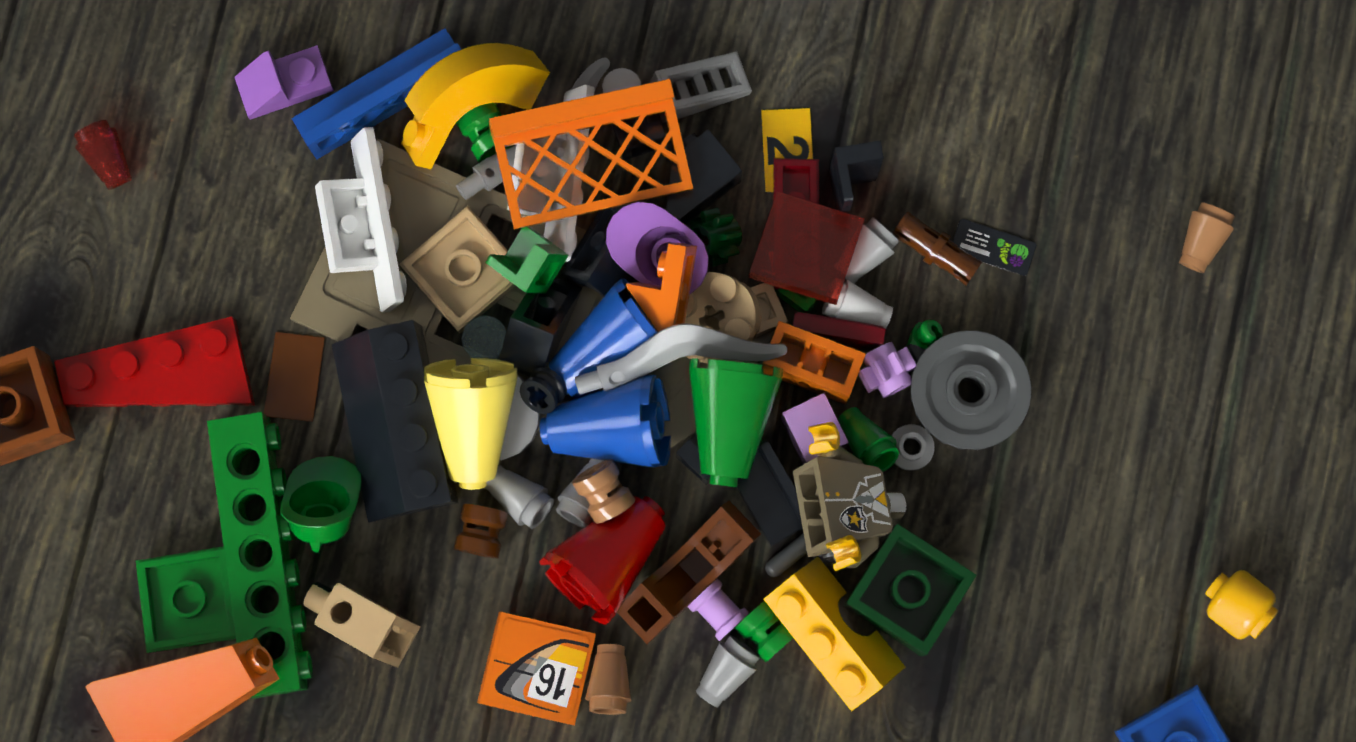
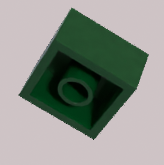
M896 524L883 541L843 604V607L922 657L928 654L977 575L899 524Z

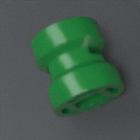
M496 103L475 107L456 122L462 135L470 138L472 142L471 151L479 163L496 154L489 128V118L501 116ZM514 145L505 147V149L511 148Z
M765 601L735 627L743 638L751 639L757 646L756 653L765 663L793 639V636ZM768 629L771 631L769 635L766 633Z

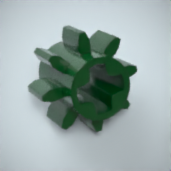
M717 207L701 211V217L689 221L690 229L705 244L711 267L728 263V257L739 255L738 247L742 242V230L739 223L733 218L732 213L721 216L720 210Z

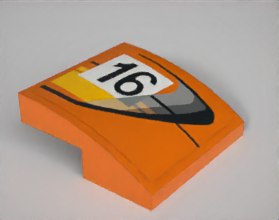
M499 612L477 703L575 726L596 634Z

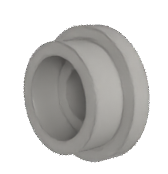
M909 424L898 428L892 434L897 441L896 447L899 450L898 459L894 463L898 467L914 471L923 468L930 462L935 447L933 438L926 429L918 425ZM907 439L916 440L920 445L919 453L916 455L906 453L903 448L904 441Z

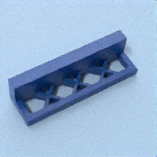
M446 28L291 119L317 160L353 139L362 128L373 127L406 108L408 105L404 100L419 78L434 64L462 49L458 43H454Z

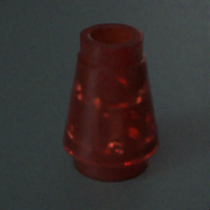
M107 120L94 122L74 134L78 143L75 149L108 190L120 187L132 179L115 127L111 128Z

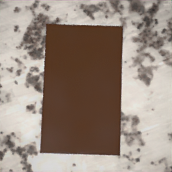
M275 332L264 414L273 418L313 422L325 337Z

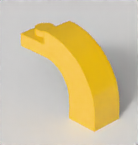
M487 43L454 52L427 70L409 91L404 101L414 114V118L405 126L401 144L416 166L432 169L450 131L464 114L475 107L488 103H505L530 110L550 72L534 51L510 44Z

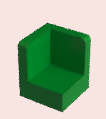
M532 227L521 228L506 255L490 254L485 263L525 293H546L569 255Z

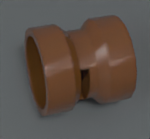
M463 504L461 519L464 525L462 532L456 535L454 550L499 559L502 545L498 538L500 530L506 527L508 513L489 507ZM475 526H476V527H480V528L489 529V530H488V531H483V530L475 529Z

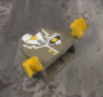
M833 422L808 426V431L812 433L814 443L809 445V453L812 455L817 454L818 457L793 470L808 557H815L833 552L836 562L833 564L835 571L845 567L856 568L878 549L879 538L892 531V519H901L906 511L905 497L899 491L886 492L883 472L878 467L865 465L861 459L839 446L840 436Z

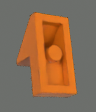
M668 243L667 251H662L657 267V276L662 279L661 286L640 282L626 283V287L658 332L672 325L685 323L697 246Z

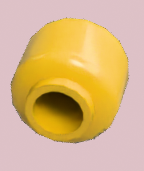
M1245 570L1235 572L1230 578L1221 573L1205 593V595L1212 599L1207 607L1208 617L1237 639H1245L1249 635L1256 639L1278 613V610L1273 607L1276 600L1273 591Z

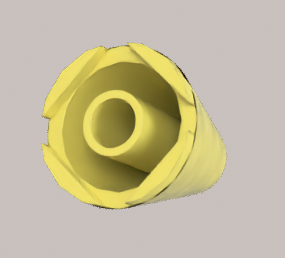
M471 358V364L456 366V359H449L431 363L424 368V383L448 475L452 481L459 482V487L462 489L475 490L485 488L487 481H491L496 477L518 378L517 368H514V364L498 359Z

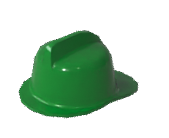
M333 456L316 457L307 460L292 471L286 484L280 512L284 519L288 521L293 534L298 539L310 543L313 552L319 553L322 544L337 541L348 532L361 490V473L354 464L343 458Z

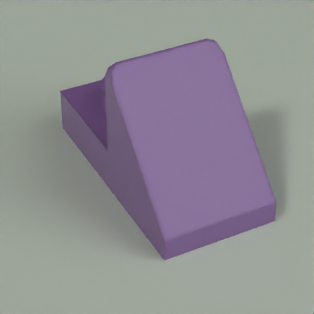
M317 45L276 60L268 50L263 52L235 76L247 116L250 120L334 91Z

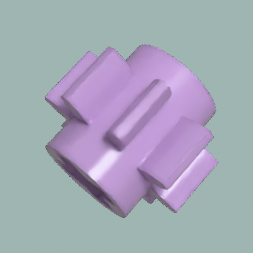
M888 342L865 355L863 362L866 368L860 370L858 375L868 393L878 389L882 397L886 398L911 385L912 378L909 372L915 369L916 362L907 347L897 352L893 343Z

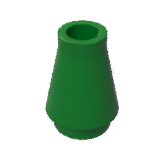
M849 408L839 416L838 422L849 442L848 445L852 454L861 459L865 465L876 466L884 472L896 462L899 456L896 439L866 417L859 408Z

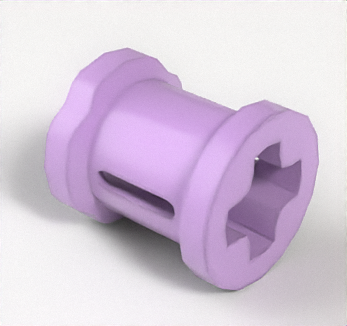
M717 579L688 608L692 612L698 611L715 629V637L720 641L749 612L745 608L739 609L721 590L722 583Z

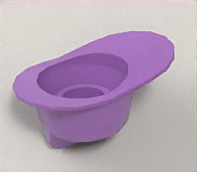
M636 202L629 204L613 215L607 227L606 244L612 259L624 271L640 283L661 286L662 279L657 276V267L662 251H667L668 243L690 244L697 246L690 294L701 286L708 272L709 257L705 244L694 231L668 211L653 203Z

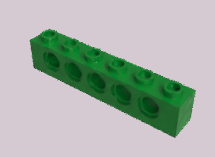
M263 412L207 421L236 643L257 638L261 646L264 647L268 637L276 633L280 634L285 641L283 654L273 660V668L280 679L250 699L308 690L307 679L313 678V664L309 650L303 651L300 634L307 631V621L303 605H296L294 591L295 586H300V571L296 558L290 559L288 541L294 540V534L290 529L288 521L284 519L280 512L281 496L284 495L287 478L284 468H277L275 450H281L282 447L279 426L277 422L271 423V418ZM248 453H258L260 458L258 469L253 474L242 475L240 471L241 459ZM256 497H263L266 502L264 515L256 521H250L246 516L247 504ZM268 542L272 547V558L265 566L257 567L253 563L252 552L258 544ZM274 588L279 596L278 605L272 612L263 613L259 608L258 598L265 589Z

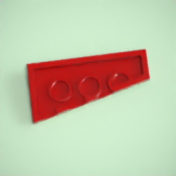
M232 316L54 361L63 404L68 407H127L128 405H150L152 407L170 405L255 406L236 319Z

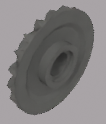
M959 331L938 339L921 355L912 375L911 400L916 417L924 425L926 431L939 439L941 443L951 445L959 450H981L1001 443L1010 437L1022 424L1030 406L1031 382L1023 360L1004 340L986 332ZM964 381L974 383L980 391L979 401L975 403L964 401L958 393L959 383Z

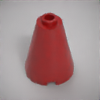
M633 496L635 502L627 510L605 522L598 524L590 523L546 552V555L539 561L540 565L551 566L545 572L546 576L575 607L581 610L585 605H588L597 611L591 617L596 622L606 625L615 617L666 528L662 519L665 516L663 509L650 497L644 496L643 499Z

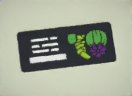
M960 219L953 239V243L983 263L1022 276L1028 274L1037 246L1035 242L965 219Z

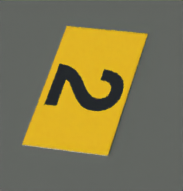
M810 108L761 110L765 192H773L774 158L813 159Z

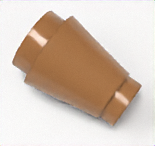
M1201 203L1198 210L1191 213L1179 263L1191 270L1204 273L1207 266L1210 265L1234 231L1231 224L1235 216L1216 206Z
M597 645V654L595 655L585 700L589 701V711L592 713L605 715L625 714L627 703L632 701L625 647L622 645Z

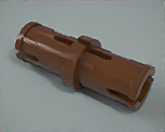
M909 211L906 212L892 233L898 240L925 257L923 259L925 263L930 266L934 263L965 286L982 264L981 260L968 254L950 241L951 236L944 231L941 234L913 216Z

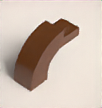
M728 500L671 558L626 598L617 613L646 644L650 643L682 614L706 588L730 568L761 533Z

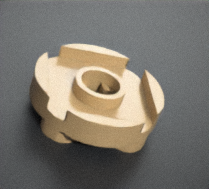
M708 272L701 286L689 295L685 324H696L713 329L712 326H706L705 324L708 309L713 306L715 311H723L725 314V319L719 321L720 329L717 331L752 342L756 331H759L761 325V309L755 293L750 287L735 277L717 272ZM697 355L686 356L688 359L698 358L708 364L709 359L724 360Z

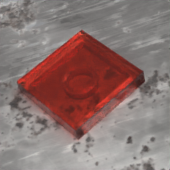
M777 191L750 269L749 278L837 305L865 218Z

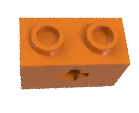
M779 321L770 344H785L787 346V353L778 358L763 361L762 369H764V374L773 376L774 367L782 368V381L819 395L825 393L827 398L846 405L866 353Z

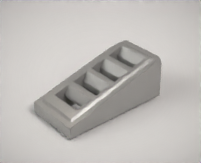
M737 51L655 71L649 82L671 80L678 99L673 98L677 119L748 96L752 92ZM725 68L732 87L725 88L719 72L720 69ZM705 74H708L714 90L712 92H708L703 79ZM691 80L696 96L690 97L685 81ZM665 112L659 113L661 121L663 123L667 122Z

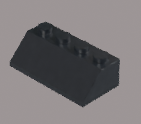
M414 320L368 329L332 344L357 470L361 473V490L368 523L458 504L455 482L448 475L424 383V368L430 363L422 326Z

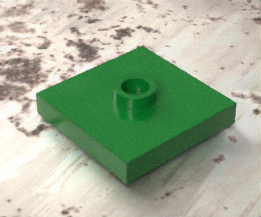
M224 546L136 560L147 653L236 640Z

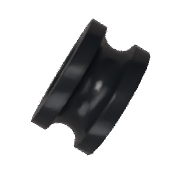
M539 367L520 385L519 392L522 400L530 409L540 414L551 413L558 403L564 399L567 394V388L561 376L555 371Z

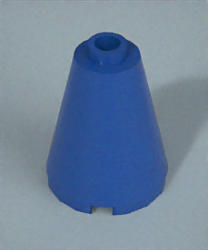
M621 278L612 286L549 362L550 369L561 376L567 388L566 395L569 394L574 399L594 392L591 391L580 395L574 377L596 371V366L613 362L626 356L658 332L634 297L624 290L626 283H629L624 278Z
M645 375L607 391L603 389L559 404L551 413H547L546 417L541 418V440L544 445H549L551 451L556 454L598 460L612 459L614 462L654 468L666 466L670 458L671 435L664 436V421H670V412L663 382L660 378H656V375Z

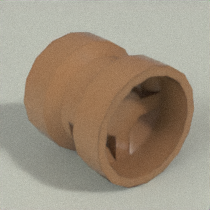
M612 459L602 461L588 468L572 481L578 495L585 496L589 503L588 512L594 523L597 524L621 514L635 502V498L629 488L622 486L618 480L619 470Z

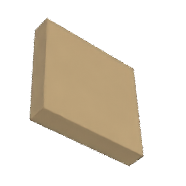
M469 206L464 208L399 264L459 334L516 286L485 263L490 254L506 255L508 250Z

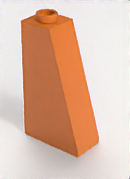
M257 638L119 673L93 681L85 687L115 742H183L280 678L273 668V660L269 652L261 646Z

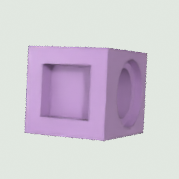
M825 393L782 412L781 421L803 465L818 457L817 454L812 455L809 453V445L814 443L812 433L808 431V426L833 422L839 432V446L845 449L849 443Z

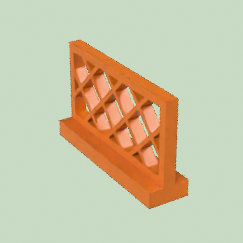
M666 79L489 118V128L496 150L514 230L694 189L673 102L674 93L671 80ZM665 112L669 131L660 145L637 131L647 115ZM638 118L633 128L623 122L625 120ZM613 123L629 133L616 155L592 141L602 125ZM594 127L589 137L578 132L579 130ZM569 133L584 143L571 165L547 151L557 135ZM633 136L656 150L644 172H641L620 158ZM549 137L544 147L533 142L534 140ZM670 138L672 141L674 154L665 149V146L670 140ZM524 143L539 153L526 175L509 165L505 147ZM588 146L612 161L599 182L575 168ZM660 154L677 164L681 182L663 186L648 176ZM544 156L567 170L554 192L530 178ZM616 164L639 178L629 194L619 196L603 186ZM571 173L595 188L584 204L574 206L558 196ZM511 174L522 180L516 191ZM643 181L654 187L638 191ZM526 184H529L550 198L540 214L521 218L517 198ZM599 191L610 197L593 201ZM554 201L565 207L548 212Z

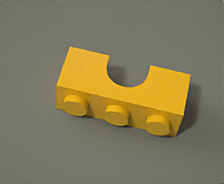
M816 557L763 600L848 708L853 711L887 685L906 666L877 630L869 636H861L848 627L841 617L838 607L840 598L847 592L822 560Z

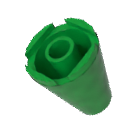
M698 358L690 359L689 373L701 474L710 475L709 484L737 487L738 478L748 479L783 378V369L774 367L773 376L763 375V365L715 359L708 360L707 369L700 368L701 361Z

